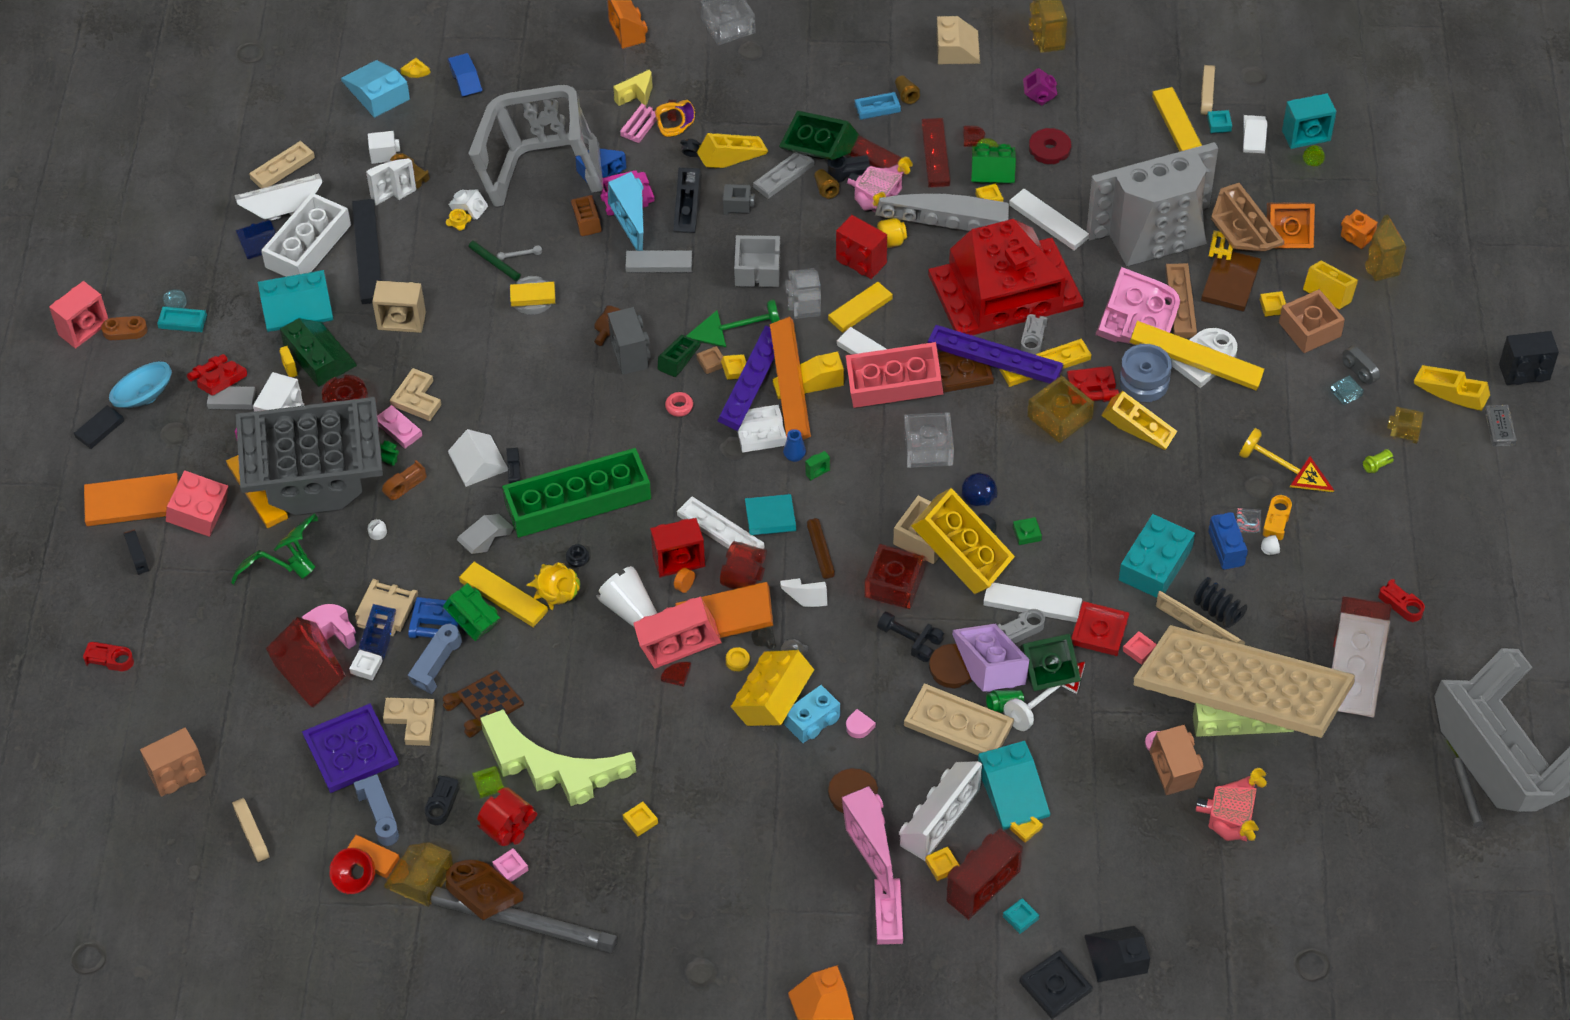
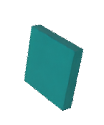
M791 494L745 498L749 535L796 531Z

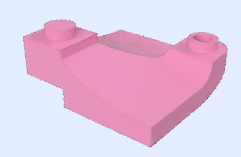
M1121 267L1095 335L1113 342L1118 341L1132 344L1129 341L1137 320L1170 333L1180 304L1179 295L1173 288L1160 281ZM1165 299L1170 301V305L1165 304Z

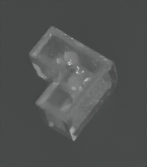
M815 268L788 271V280H785V291L790 296L787 298L788 309L793 310L794 319L821 316V287L818 270L815 271Z

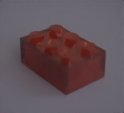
M1002 829L997 830L994 834L990 833L987 835L977 850H971L966 856L965 861L960 866H954L948 873L947 902L970 920L1020 873L1023 846Z

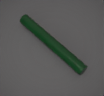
M475 241L469 243L468 247L511 279L514 281L520 279V273Z

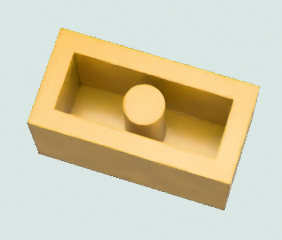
M1321 260L1309 267L1303 290L1312 293L1320 289L1332 305L1340 310L1351 303L1358 280Z

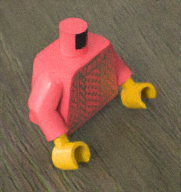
M1256 768L1246 778L1215 787L1213 800L1198 797L1196 812L1210 814L1208 827L1224 840L1233 841L1240 839L1247 841L1248 839L1253 841L1256 838L1253 831L1259 830L1256 823L1251 820L1257 789L1254 787L1255 784L1260 788L1266 786L1267 781L1263 778V776H1266V773L1263 769Z

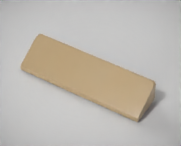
M1159 591L1156 607L1198 633L1245 645V642L1162 591Z

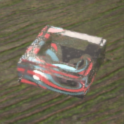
M1237 509V524L1240 532L1260 533L1261 510Z

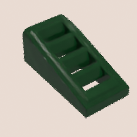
M681 334L658 356V370L676 377L698 350L701 342Z

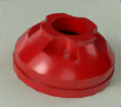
M343 849L334 856L331 862L330 879L336 889L342 893H361L374 880V861L368 853L361 849ZM356 864H360L364 869V873L359 879H355L352 876V868Z

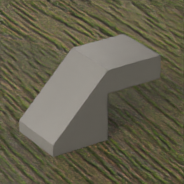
M500 514L484 515L459 535L457 541L471 554L483 553L488 551L495 537L510 535L514 527Z

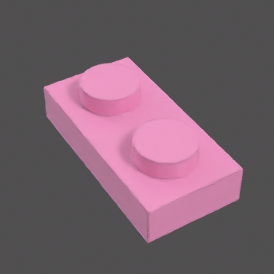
M392 405L377 416L378 426L405 449L422 437V431Z

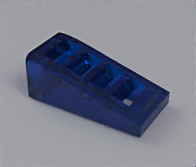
M376 604L372 605L359 645L360 650L382 656V659L385 658L396 609ZM379 614L388 617L387 620L376 618V616ZM374 624L383 625L384 629L376 628ZM372 633L382 635L381 639L372 637ZM370 643H372V644L378 645V647L369 646V645H370Z

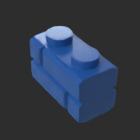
M1230 512L1212 516L1208 532L1222 569L1245 565L1248 550L1245 542H1243L1244 539L1234 513Z

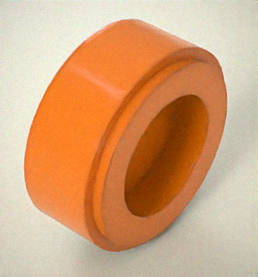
M687 568L681 569L674 579V588L682 593L687 592L694 582L695 573Z

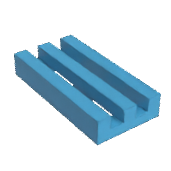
M896 92L855 99V107L857 108L860 120L901 112Z

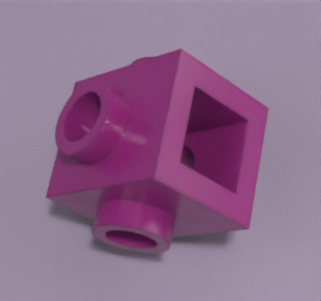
M1037 68L1023 78L1025 95L1041 106L1057 96V82L1055 78L1040 68Z

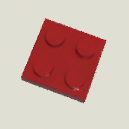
M1083 601L1071 638L1072 644L1118 656L1128 623L1129 612Z

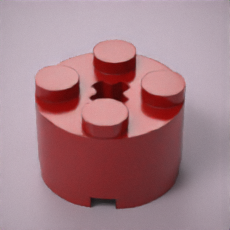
M506 787L497 791L500 795L495 799L491 796L485 802L477 817V820L480 822V825H477L478 828L500 846H507L511 843L517 845L525 836L524 831L537 816V812L528 802L512 789Z

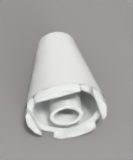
M631 566L624 568L623 570L626 573L621 576L616 573L610 577L598 590L601 595H596L601 603L634 627V622L641 620L645 616L657 614V611L637 571Z

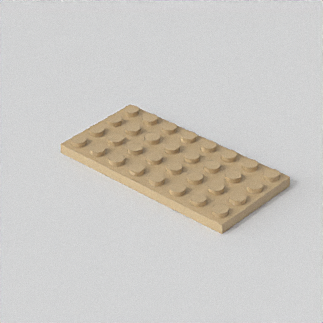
M1170 625L1135 675L1134 686L1322 738L1353 686L1355 675Z

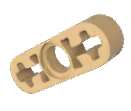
M1204 65L1200 113L1202 115H1207L1209 111H1212L1215 66Z
M242 798L232 802L237 818L257 862L270 858L245 799Z

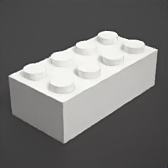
M311 193L261 250L265 268L285 277L312 272L351 226L348 208Z

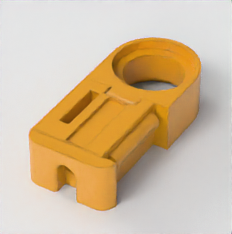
M1277 495L1272 498L1264 524L1263 536L1276 535L1278 540H1283L1286 522H1288L1292 502L1287 496ZM1282 503L1287 509L1278 510L1274 505Z

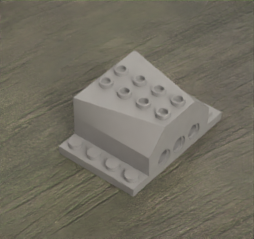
M1215 142L1093 175L1086 232L1089 233V241L1110 235L1126 266L1207 244L1204 232L1203 210L1210 207L1218 147Z

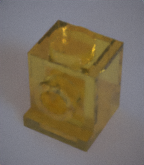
M1396 407L1394 416L1390 415L1387 429H1391L1390 436L1413 440V443L1417 444L1424 412Z

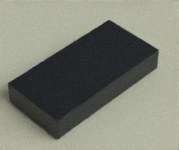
M107 405L74 432L75 438L92 449L122 424L124 418Z

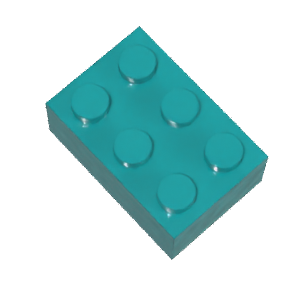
M1152 514L1121 563L1119 581L1156 598L1159 591L1166 593L1193 549L1195 533Z

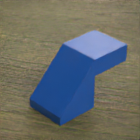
M466 53L448 58L453 79L457 81L461 97L482 92L477 71L469 54Z

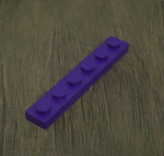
M765 325L717 421L736 431L739 430L775 358L770 327Z
M935 325L928 340V343L936 342L938 350L1052 385H1056L1063 370V363L939 325Z

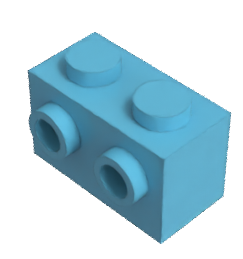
M820 685L793 704L784 719V725L804 743L809 739L817 737L826 726L837 722L840 717V703Z

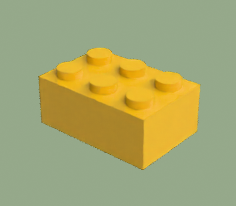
M799 650L765 651L759 657L758 663L748 675L745 684L737 693L730 707L746 726L781 725L813 673L814 668Z

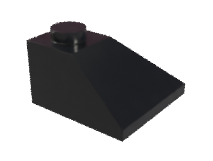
M1135 926L1085 935L1084 938L1097 982L1148 973L1150 956L1144 936Z

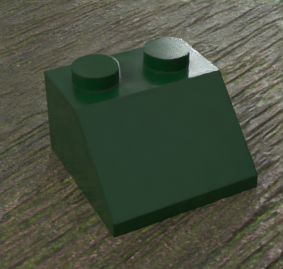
M1070 634L1024 643L1020 646V650L1029 659L1027 677L1033 692L1081 681Z

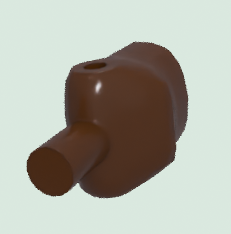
M606 306L603 313L596 320L594 327L599 334L594 342L598 346H602L607 336H610L608 313L619 311L620 309Z

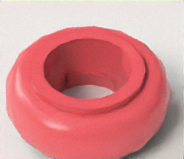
M675 392L666 399V410L669 414L676 417L685 416L692 411L693 400L686 393ZM677 402H682L685 405L677 407L674 404Z

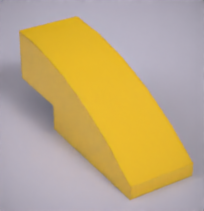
M1422 365L1414 379V384L1425 391L1451 403L1482 411L1490 396L1488 382L1466 379L1465 372Z

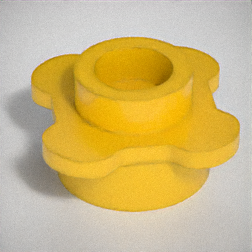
M454 209L450 212L446 225L449 227L453 226L459 231L464 230L467 222L471 221V215L466 214L462 209Z

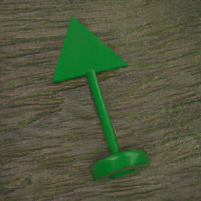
M775 299L767 302L769 314L724 325L720 323L717 310L691 331L687 337L699 342L726 348L723 330L770 319L771 324L780 321Z

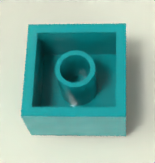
M1328 93L1287 101L1282 132L1290 149L1331 141L1337 111Z

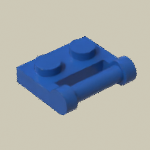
M417 597L409 626V638H417L418 636L433 638L439 630L419 627L420 623L435 625L453 624L459 631L460 625L443 608L447 600Z

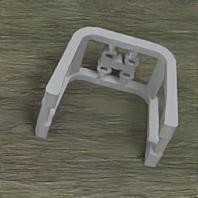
M556 85L506 93L496 97L487 105L469 150V156L494 206L504 205L517 160L523 153L531 150L571 145L575 156L580 155L585 165V178L591 192H598L603 189L599 142L589 129L580 108L579 96L573 87ZM566 97L569 101V133L565 131V116L559 114V103L553 98ZM543 100L545 105L544 111L538 113V105L534 101ZM523 104V115L528 119L531 125L530 131L537 135L536 138L521 140L506 106ZM496 117L510 150L507 153L497 182L493 186L486 171L489 162L486 144ZM551 123V129L557 132V134L546 136L544 132L545 126ZM584 143L589 144V153Z

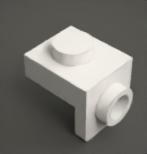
M460 190L455 193L453 200L448 204L452 210L462 209L468 211L473 219H478L488 207V204L478 190Z

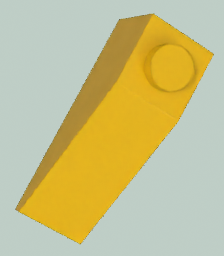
M707 133L697 151L705 167L724 168L765 155L768 152L763 141L758 136Z
M838 352L815 356L800 364L804 394L844 386V368ZM778 377L772 379L777 398L781 399Z
M1124 391L1110 400L1101 415L1119 429L1164 450L1167 449L1177 430Z

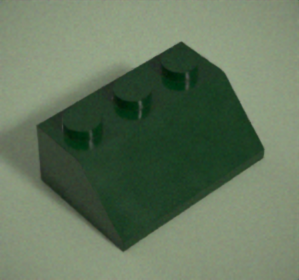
M797 110L779 147L789 151L834 160L851 153L859 134L849 121Z
M298 318L280 328L284 347L288 346L291 355L318 387L357 366L356 362L322 322Z

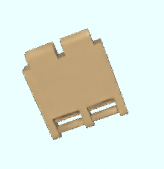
M373 579L355 614L357 627L374 631L377 625V632L394 636L396 631L401 632L416 601L418 591L404 590L398 588V585L393 584L389 586ZM377 587L389 590V592L377 589ZM397 593L405 594V595H408L409 597H405V596H402V595H398Z

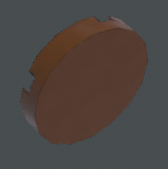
M957 644L943 645L931 655L929 670L933 679L938 684L955 689L972 682Z
M850 768L834 775L829 783L828 796L833 803V807L844 814L842 797L868 786L875 795L878 794L876 780L869 773L861 769Z

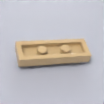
M299 141L250 172V179L261 189L270 187L314 159V152L303 142Z

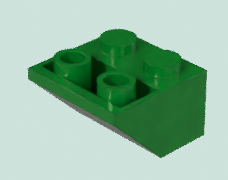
M978 143L977 146H972L971 182L1015 183V147H1011L1010 144H999L998 147H991L987 143Z

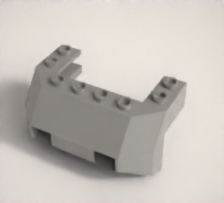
M1501 648L1470 681L1441 680L1434 696L1440 729L1496 808L1518 812L1538 811L1570 796V747L1550 766L1503 704L1501 699L1531 670L1532 666L1519 649Z

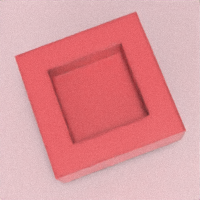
M1138 631L1123 646V652L1142 665L1157 644Z

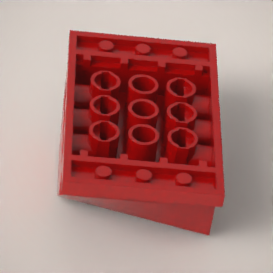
M1015 219L971 229L950 249L949 264L928 269L930 280L953 330L972 336L1026 322L1029 314L1036 315L1035 318H1040V316L1046 317L1083 307L1084 303L1053 238L1038 240L1032 227ZM1025 242L1036 257L1035 263L1015 271L1005 257V249Z

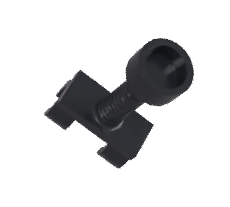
M887 611L882 614L877 628L884 632L892 630L914 641L911 655L916 656L923 662H928L932 652L928 646L924 645L926 640L928 639L933 644L939 645L944 639L942 637L944 632L939 628L927 624L923 632L919 634L896 622L895 616Z

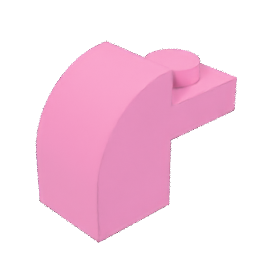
M324 604L302 616L305 631L318 645L333 635L348 649L356 645L354 636L356 631L349 622L347 610L335 604Z

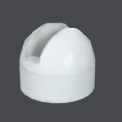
M380 519L372 520L368 524L369 537L374 540L383 539L387 534L385 523Z
M1276 535L1263 539L1261 549L1265 554L1274 555L1280 553Z

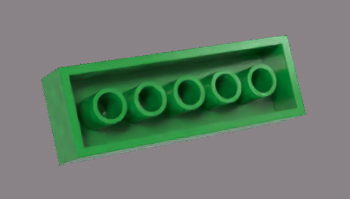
M636 448L502 486L504 502L518 538L651 499L650 481Z

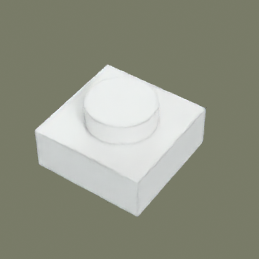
M359 649L349 668L350 674L373 681L383 662L382 656Z

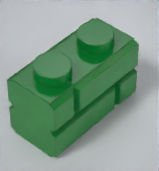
M468 583L452 594L443 605V608L475 642L489 632L500 619L497 610L492 605H488L482 599L479 590L472 588Z

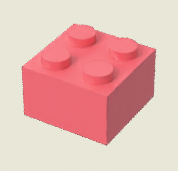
M84 281L73 287L67 294L49 306L58 335L75 349L100 331L102 323L108 319L101 294Z
M184 470L168 503L166 522L210 537L227 501L228 485Z

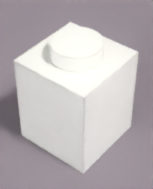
M393 131L368 133L372 164L390 162L391 157L397 154L396 152H400L399 139L394 138Z

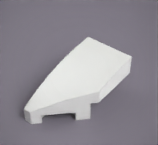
M800 578L780 581L781 588L802 606H827L825 582L801 584Z

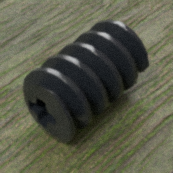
M1207 577L1199 585L1193 602L1195 605H1201V609L1208 611L1210 616H1216V620L1223 622L1226 628L1232 627L1245 615L1247 605L1239 608L1241 600L1237 599L1232 603L1233 594L1224 597L1226 589L1222 588L1217 592L1219 584L1216 582L1209 586L1211 578Z

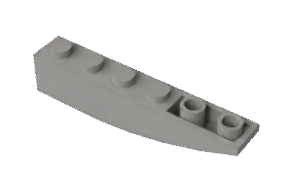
M908 194L879 198L875 215L970 231L971 229L1008 220L1009 203L952 194Z

